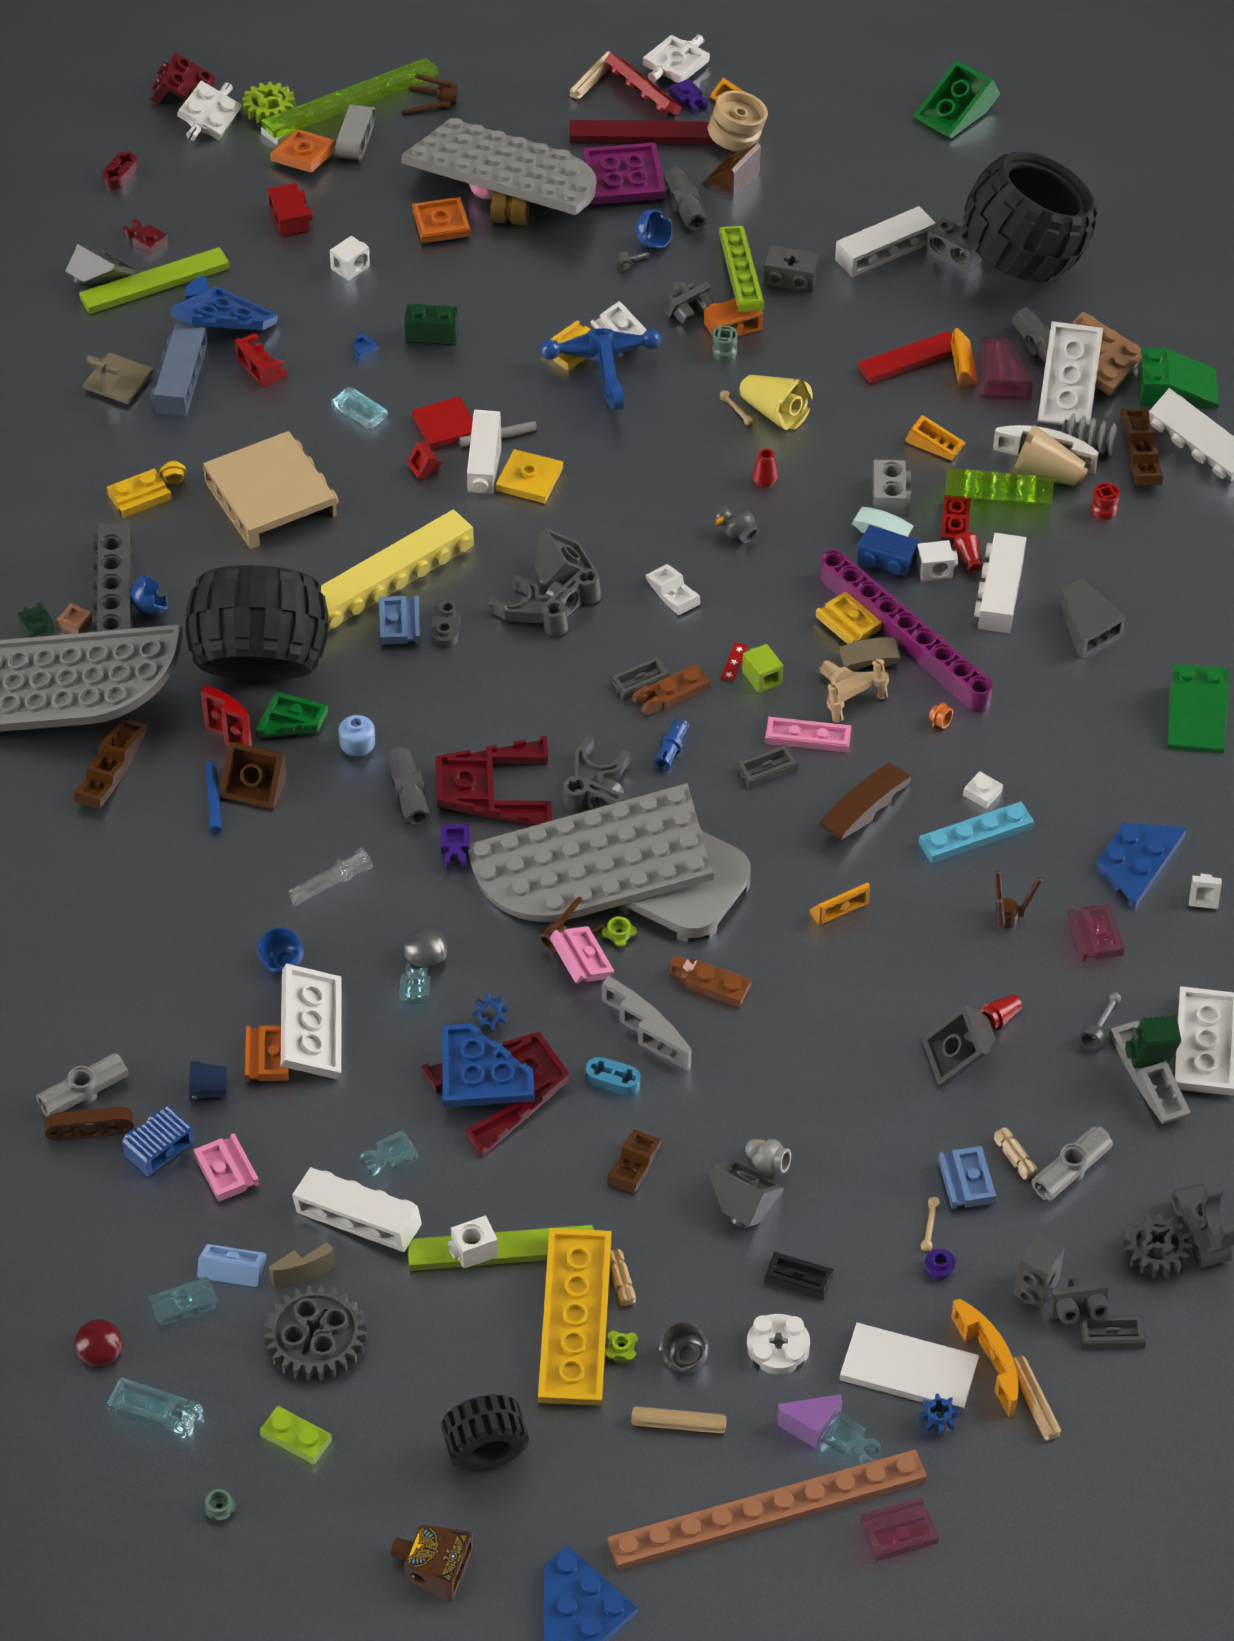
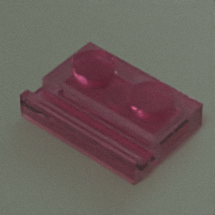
M1110 903L1081 907V910L1076 911L1073 908L1069 909L1068 919L1082 962L1087 961V958L1093 957L1097 960L1124 956L1125 948Z
M922 1497L861 1514L860 1523L865 1529V1535L876 1562L938 1544L939 1536L928 1510L925 1509Z

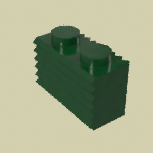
M420 303L407 304L404 318L405 341L442 344L457 343L459 328L458 308L456 306H427Z
M1161 1015L1160 1018L1155 1016L1154 1019L1152 1017L1148 1019L1143 1017L1138 1027L1133 1028L1132 1038L1126 1041L1125 1050L1127 1058H1131L1134 1068L1148 1067L1167 1061L1169 1065L1170 1060H1172L1174 1053H1176L1181 1043L1177 1017L1175 1015L1172 1017L1168 1015L1163 1017Z

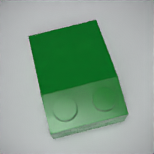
M955 60L913 117L941 134L953 138L987 113L1000 96V92L993 79Z
M1141 348L1138 365L1140 406L1153 407L1170 388L1178 395L1184 397L1195 408L1219 407L1216 368L1167 348Z
M1173 664L1169 683L1168 748L1224 753L1229 668Z

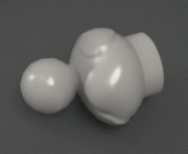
M753 1139L745 1146L746 1155L752 1159L753 1166L761 1175L772 1176L776 1172L785 1173L791 1163V1151L783 1148L779 1141L775 1139H768L766 1141Z

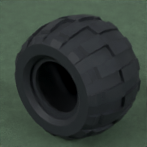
M1011 152L1010 154H1003L993 161L978 177L966 201L963 230L970 245L977 254L994 268L1024 281L1049 282L1056 280L1057 276L1064 274L1082 256L1092 238L1096 225L1097 205L1087 185L1064 165L1051 158L1032 152Z
M237 565L219 567L205 572L196 579V587L191 590L186 607L185 634L188 649L193 654L192 662L202 671L209 674L240 680L279 681L301 678L310 674L318 668V660L320 657H323L328 637V609L325 596L321 593V585L308 574L273 566Z

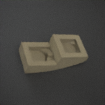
M892 637L866 639L839 647L843 667H847L852 672L872 665V662L876 661V659L884 660V668L902 661L897 640Z
M328 1242L322 1244L303 1258L293 1250L269 1266L271 1284L274 1288L291 1286L327 1273L336 1267L335 1250Z

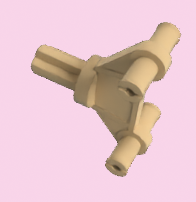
M876 659V661L872 662L874 672H852L847 667L840 668L828 660L823 662L819 670L822 675L831 680V685L828 684L829 696L827 698V707L831 710L834 723H840V720H844L842 708L845 706V700L872 686H876V697L878 699L888 697L887 684L889 683V676L885 672L884 660Z

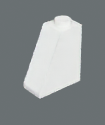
M474 410L467 468L468 492L494 494L501 455L500 411Z

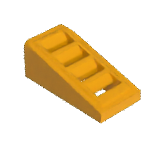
M923 415L913 425L905 439L907 443L951 461L954 460L966 443ZM949 445L954 446L952 450L948 449L947 447Z

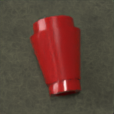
M768 448L761 449L758 452L752 472V478L755 483L763 488L771 487L778 479L774 452Z
M970 531L958 534L954 538L953 549L957 552L969 573L980 571L983 565L978 537L974 536V533Z
M1012 994L984 1004L979 1012L987 1015L992 1030H1000L1022 1009V1002L1018 996Z

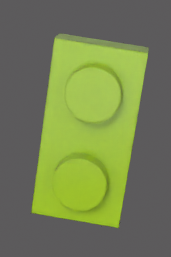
M280 1406L275 1408L260 1428L261 1437L315 1465L332 1441L330 1433Z

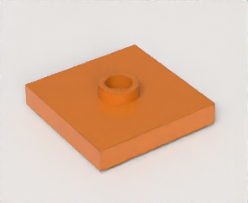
M296 129L270 153V159L273 162L312 173L335 151L336 140Z
M461 197L412 204V211L422 243L471 236V229Z

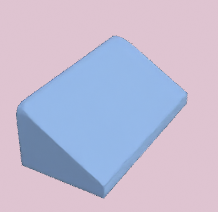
M206 1244L198 1258L197 1276L205 1280L257 1287L261 1279L267 1254Z

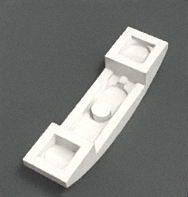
M1016 425L996 428L993 450L1018 456L1032 426ZM1039 427L1086 462L1084 468L1088 469L1087 473L1095 474L1098 459L1097 450L1071 435Z

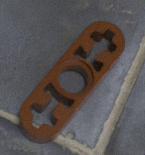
M127 1107L54 1113L45 1119V1135L53 1141L124 1135L134 1128L133 1112Z

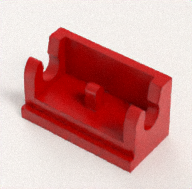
M250 334L242 339H236V359L263 388L288 377L287 371L281 368L284 363L281 360L275 361L260 342L252 346L250 345L251 342L260 338L257 334Z

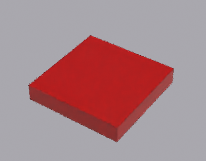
M460 396L411 410L412 418L431 450L458 443L460 437L471 435L473 418Z

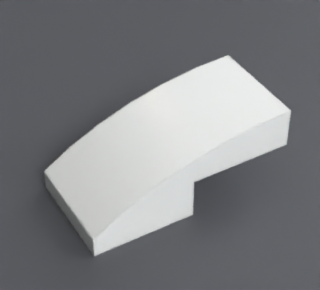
M666 564L646 574V580L676 614L681 615L701 604L700 595L686 586L683 575L670 565Z

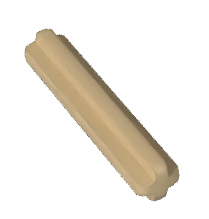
M609 51L570 88L571 98L574 97L576 100H579L612 67L605 61L610 53Z
M1022 1355L1014 1357L1018 1386L1044 1439L1047 1441L1057 1439L1060 1436L1061 1429L1026 1357Z
M637 1406L633 1407L631 1422L634 1426L720 1434L725 1433L727 1420L724 1414Z

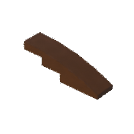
M1147 408L1121 409L1123 434L1136 486L1163 485V474L1159 465V452L1155 444V430L1150 424L1151 421H1149Z
M124 718L121 719L99 745V755L88 766L86 779L74 792V802L99 809L103 806L135 757L148 731V725Z
M887 763L842 798L824 816L819 826L839 839H844L871 823L875 812L890 804L893 795L907 787L912 776L893 764Z

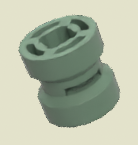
M722 325L713 330L712 355L715 359L730 361L736 357L738 332L735 328Z

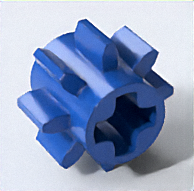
M488 992L485 1001L477 998L475 1004L480 1008L474 1011L472 1016L479 1017L481 1021L479 1023L480 1028L487 1024L490 1025L493 1031L496 1029L497 1021L502 1024L506 1023L507 1018L502 1014L509 1011L510 1006H503L501 1002L503 995H500L498 998H492V994ZM489 1005H491L492 1010H497L494 1017H491V1014L488 1012L485 1013Z
M936 1393L935 1399L931 1402L923 1400V1408L926 1411L919 1413V1420L927 1421V1433L933 1430L938 1432L941 1437L946 1429L955 1430L956 1423L953 1419L959 1417L960 1411L959 1409H952V1397L946 1400L940 1398L939 1393ZM935 1412H941L943 1418H937V1414Z

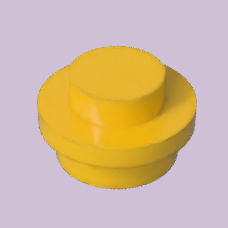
M177 461L167 462L160 468V476L167 484L181 483L186 475V467Z

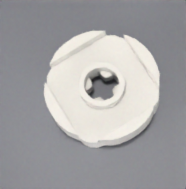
M785 1314L761 1315L754 1320L753 1326L749 1329L747 1335L748 1356L752 1362L754 1360L760 1365V1369L767 1373L776 1375L791 1373L796 1370V1366L802 1362L804 1363L809 1356L810 1336L804 1327L803 1320L797 1316ZM780 1339L786 1342V1344H782V1348L777 1349L775 1344L770 1342Z

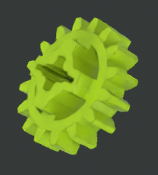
M269 81L268 85L259 83L258 88L251 86V92H244L245 97H242L244 114H248L250 120L256 118L257 123L265 121L266 125H268L270 121H274L277 124L280 118L287 120V114L293 115V109H295L294 92H289L288 86L282 88L281 83L272 85V82Z

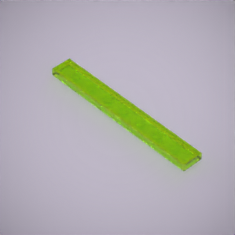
M425 57L261 120L262 128L272 137L277 138L345 112L350 104L363 105L423 82V80L415 78L416 74L436 77L439 75V69Z

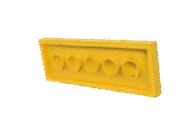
M549 1228L538 1403L602 1406L612 1231Z

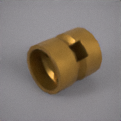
M493 191L491 223L506 224L510 220L515 225H527L529 201Z

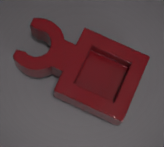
M133 219L132 229L123 226L124 236L132 239L134 246L149 255H152L168 243L167 234L150 224L144 228L139 220Z

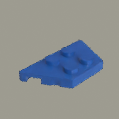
M1123 823L1098 858L1096 868L1104 877L1111 881V885L1117 892L1121 890L1129 899L1128 904L1136 909L1184 839L1187 829L1175 826Z

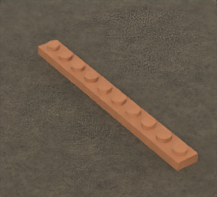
M914 1449L609 1536L608 1546L617 1571H621L924 1484L927 1481V1475L917 1451Z

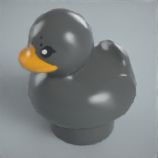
M726 507L718 508L715 511L714 519L716 526H726L725 532L731 539H740L745 544L759 531V528L755 525V517L750 511L741 510L734 517L730 509Z

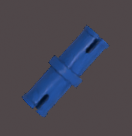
M680 718L673 720L668 734L663 736L661 740V748L653 761V764L658 769H660L664 761L663 771L670 769L675 755L680 753L683 745L682 740L689 729V724L685 720L678 727Z

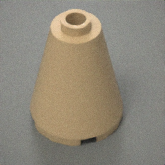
M1032 425L1011 473L1075 487L1077 482L1082 484L1088 469L1084 468L1086 462L1042 429Z

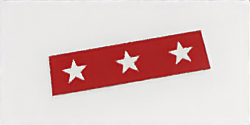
M738 642L734 643L720 679L734 682L743 660V653L746 652L748 645Z

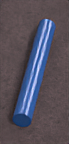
M210 761L205 764L210 830L212 833L217 834L222 831L217 764Z

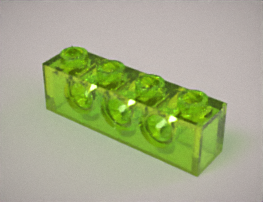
M947 468L945 496L1050 506L1053 497L1054 477Z

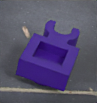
M690 79L669 87V95L681 107L688 105L693 115L698 114V107H702L705 111L708 110V100L702 97V91Z
M469 824L441 825V854H445V868L450 870V863L457 860L461 862V869H465L467 866L465 853H468V849H470Z

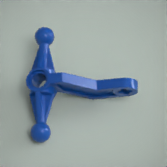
M597 328L562 343L548 339L542 343L540 351L544 358L550 360L557 358L559 354H567L599 361L605 399L611 410L616 411L624 409L622 386L616 377L614 356L642 345L648 349H656L661 344L662 338L661 334L653 329L645 331L643 335L613 331L607 328Z

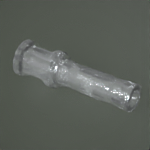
M361 847L350 857L344 860L341 858L336 860L334 867L287 890L289 898L295 906H298L300 903L340 882L349 883L352 881V877L364 871H372V861L367 852Z

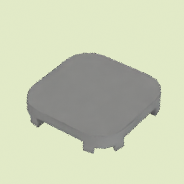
M701 831L714 880L620 905L619 909L627 915L633 910L677 932V940L688 943V938H700L706 935L708 938H711L717 932V924L742 892L747 893L751 878L750 861L746 854L738 848Z

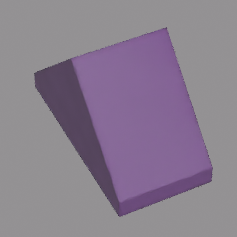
M839 1394L778 1404V1426L817 1448L841 1417L842 1396Z

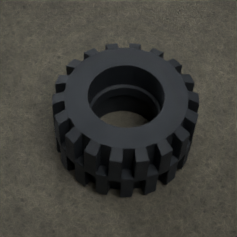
M490 1394L466 1400L447 1412L441 1422L450 1461L453 1466L461 1470L483 1471L499 1467L520 1456L522 1451L528 1446L529 1437L519 1403L513 1397H508V1395Z

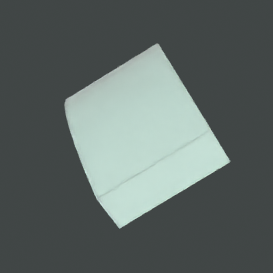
M861 507L851 523L864 534L869 525L908 536L913 528L912 524L893 514L869 507Z

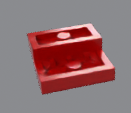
M205 685L201 691L205 729L224 735L226 746H229L230 741L252 746L249 713L246 709L223 691Z

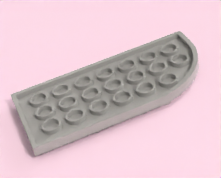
M450 118L402 154V164L573 215L584 209L593 200L596 193V176L593 170L584 161L571 155L568 150H558L548 147L544 143H534L527 141L523 137L509 136L502 131H492L485 129L482 125L468 124L458 118Z
M181 625L0 640V731L107 722L135 710L151 699L164 686L174 671L179 658L183 637Z
M688 783L470 843V849H468L476 881L484 895L502 911L521 919L537 922H556L577 897H582V902L567 920L715 879Z

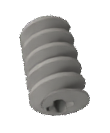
M1072 413L1069 419L1064 420L1061 432L1088 443L1094 449L1098 446L1099 454H1104L1108 449L1109 456L1112 455L1117 437L1116 424L1113 423L1108 430L1106 429V421H1103L1099 427H1096L1095 418L1088 425L1086 424V416H1082L1080 421L1076 422V415Z

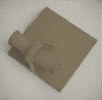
M110 352L102 359L88 355L85 362L86 365L96 369L82 386L83 389L128 404L152 375L154 369Z

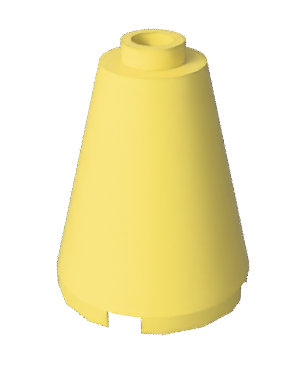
M748 375L742 380L739 387L740 395L746 402L784 430L797 429L809 414L810 408L807 407L808 399L812 400L813 393L811 386L803 380Z

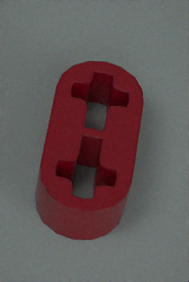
M129 151L120 152L102 172L103 184L107 189L117 190L122 188L138 169L136 155Z

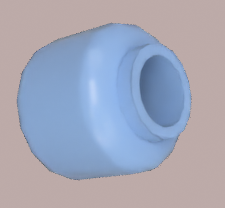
M352 715L340 723L338 733L339 745L342 751L351 756H362L372 751L375 746V727L369 718L362 715Z

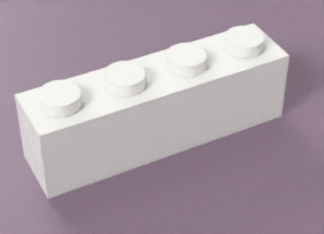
M918 206L836 241L835 260L851 277L857 276L926 246L928 231L936 223Z
M1169 388L1149 411L1151 426L1160 433L1164 431L1170 435L1172 442L1178 447H1186L1192 452L1191 455L1202 464L1206 462L1210 465L1212 471L1221 479L1226 477L1232 482L1234 480V436Z
M994 533L993 543H987L985 559H989V563L984 562L981 577L985 578L986 581H980L978 598H982V602L976 601L974 617L979 618L978 629L1011 633L1027 537Z
M310 1167L292 1194L298 1214L405 1252L422 1225L418 1206L413 1202L389 1196L382 1190H372L354 1180L347 1181L336 1177L326 1170L320 1171Z

